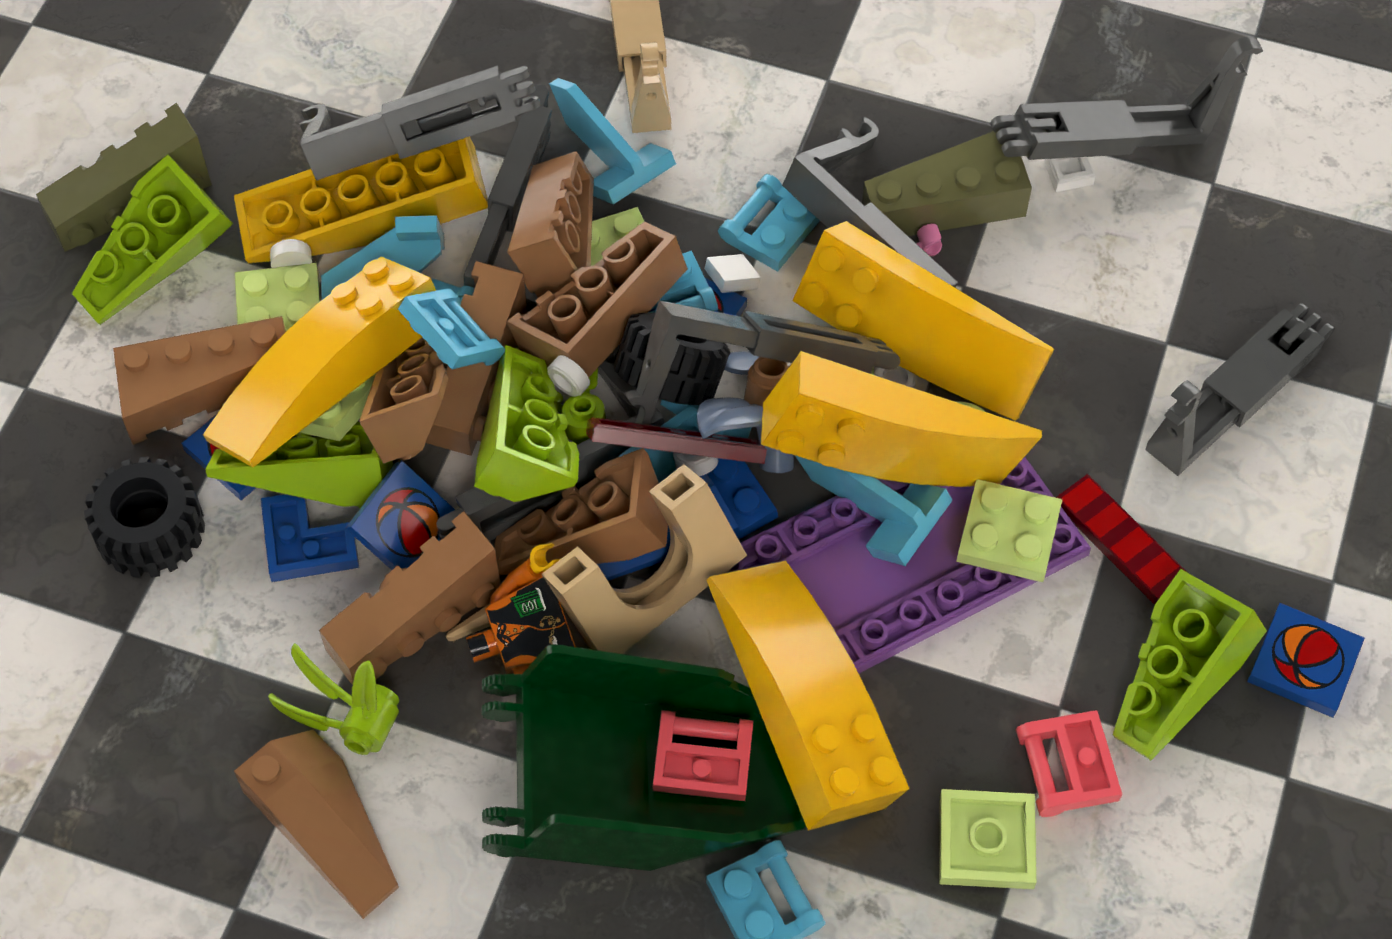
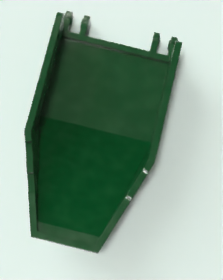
M553 644L545 647L523 674H494L482 679V690L486 694H495L502 697L516 694V703L489 701L482 705L483 718L499 722L516 720L517 808H503L502 806L486 808L482 812V821L487 823V825L499 827L517 825V835L497 833L486 835L482 839V849L487 851V853L505 858L518 856L652 871L806 830L807 827L751 689L734 681L735 675L723 669ZM662 710L675 711V716L732 723H739L740 719L753 720L745 801L653 791ZM673 735L672 743L737 749L736 741Z

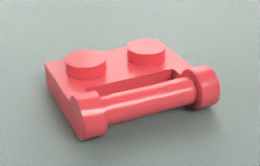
M662 710L653 791L745 801L753 720L740 719L739 723L678 717L675 716V711ZM673 735L736 741L737 749L672 743Z
M1097 710L1027 722L1016 728L1019 744L1025 745L1039 798L1036 800L1039 816L1052 817L1068 810L1120 801L1122 791ZM1044 739H1055L1069 788L1067 791H1056L1042 742Z

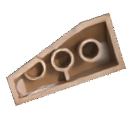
M423 337L376 373L359 421L383 464L396 459H411L423 450L443 400L449 378L443 362Z
M641 448L604 463L594 470L597 476L595 479L580 489H577L575 486L567 488L562 492L563 499L546 512L536 509L496 537L494 547L499 575H507L530 558L532 549L540 544H554L553 548L548 549L546 552V561L548 563L554 559L563 558L577 546L596 564L631 560L666 547L668 524L649 492L659 482L648 453Z
M314 730L271 740L234 770L243 793L362 919L399 888L343 760Z

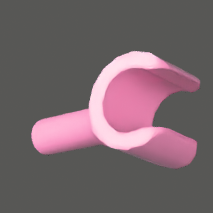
M927 224L917 231L919 242L916 244L929 256L937 255L942 249L941 234L936 224Z

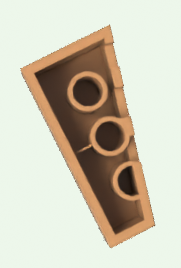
M577 151L533 165L507 251L520 272L524 274V282L527 289L531 293L535 292L538 298L547 291H550L552 294L556 293L572 281L570 277L572 273L582 266L584 268L591 266L594 178Z
M644 221L601 252L603 259L595 265L586 268L580 267L570 275L572 280L570 283L554 294L547 291L536 299L537 306L524 316L518 312L506 322L519 350L545 360L547 367L557 356H566L578 364L589 378L621 343L630 316L638 313H648L687 271L688 268L676 236Z
M476 261L471 273L475 281L473 295L464 294L460 306L490 339H497L503 347L508 345L516 349L517 344L506 321L518 312L522 316L527 314L524 274ZM500 359L490 366H486L481 362L451 369L444 363L449 380L442 403L426 440L427 444L472 456L477 441L481 442L482 440L481 436L486 423Z
M282 316L113 348L122 420L132 444L134 445L146 440V434L166 427L168 431L183 425V419L204 410L209 414L221 409L222 404L227 401L254 365L286 332Z
M464 511L451 521L456 527L441 541H438L433 536L420 547L424 553L408 568H400L397 565L385 575V579L380 584L379 592L374 596L371 593H363L319 630L326 652L352 685L355 673L363 662L370 660L374 668L376 680L386 671L387 666L402 656L409 657L421 649L426 640L438 632H446L455 627L461 617L475 607L481 608L490 603L491 595L501 584L496 551Z

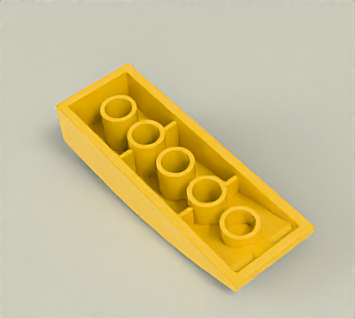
M470 136L400 159L397 153L319 180L315 179L312 170L309 169L234 195L245 260L248 264L269 262L271 247L286 239H297L307 243L311 248V255L316 256L367 246L395 228V217L437 215L440 224L488 208V198L475 146Z
M847 221L823 231L792 300L838 330L858 333L861 336L882 340L900 357V367L947 391L1014 421L1019 419L1054 351V348Z
M382 256L368 262L363 267V270L350 280L337 285L331 291V294L317 303L290 327L261 357L229 396L204 432L203 436L206 441L247 465L255 467L422 338L420 334L412 329L410 322L402 315L398 308L406 296L436 291L431 277Z
M802 351L763 402L761 445L818 462L827 467L883 480L919 485L970 487L975 486L978 479L1000 484L1042 438V430Z
M786 561L710 576L706 580L808 831L886 809L910 789L876 708L854 663L811 593Z

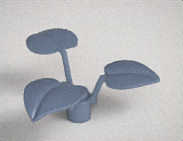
M750 351L731 352L724 370L734 374L748 375L749 368L759 356H753ZM725 397L705 400L697 410V424L700 434L705 439L708 436L725 430L756 427L761 443L763 406L758 404L750 405L741 398ZM765 446L767 453L765 464H760L762 470L771 473H785L793 470L794 455Z

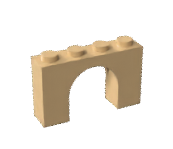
M685 464L649 491L670 529V547L667 556L660 568L649 579L631 588H612L599 566L578 546L542 573V576L578 632L592 650L624 654L635 643L660 626L663 621L707 588L706 580L710 576L727 573L747 556L708 484Z

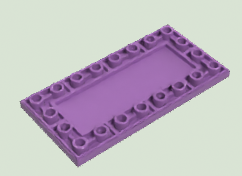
M1026 457L1000 483V485L1054 497ZM876 478L901 496L911 484ZM937 486L945 488L953 500L906 566L872 557L866 548V544L882 522L857 508L856 504L851 500L835 496L741 542L747 556L727 572L786 561L811 593L832 625L858 673L1038 582L956 562L975 486ZM1062 507L1060 508L1045 578L1089 556L1091 547Z

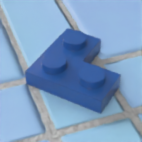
M287 494L261 498L268 570L271 582L359 568L356 538L345 529L349 522L310 528L307 500L305 498Z

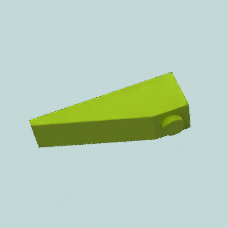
M168 154L137 181L130 193L132 198L121 216L117 215L111 226L113 230L102 249L96 251L72 292L77 301L100 325L203 252L233 225V222Z
M505 345V352L500 358L477 457L474 487L484 490L492 496H500L513 502L574 487L578 481L579 451L576 443L569 442L565 430L569 424L565 414H559L554 399L557 396L553 381L548 375L545 360Z
M357 421L340 441L312 437V435L299 432L295 438L287 441L255 467L247 465L221 449H216L205 470L207 477L342 507L357 506L361 508L393 467V461L383 464L360 422Z
M1182 569L1179 570L1154 606L1150 618L1153 623L1146 644L1142 643L1138 655L1140 663L1133 683L1128 685L1112 734L1114 738L1150 761L1242 667L1267 632L1253 609Z

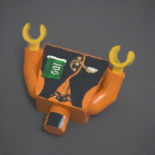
M553 543L535 546L531 551L530 558L510 572L491 595L490 605L485 608L491 629L466 637L474 663L500 654L506 674H523L545 647L553 644L575 647L561 604L542 576V573L560 560L554 559L549 563L546 561V552L548 549L553 548Z

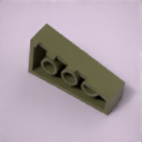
M177 103L164 110L167 117L152 127L146 122L135 129L136 137L118 149L112 144L101 151L96 163L89 168L80 165L36 194L45 218L65 252L77 246L85 245L92 239L112 231L113 228L111 226L117 215H122L132 198L130 193L137 181L167 154L201 189L212 185L198 136Z
M992 131L864 181L862 204L865 206L871 202L907 236L917 235V231L927 224H936L939 231L1026 217L1032 186L1022 157H1006L1001 149L1002 145L999 144L996 138L997 132Z

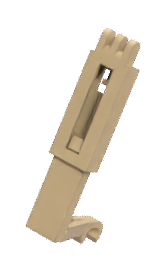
M609 0L619 72L624 71L632 133L671 130V114L664 67H667L666 45L659 0Z

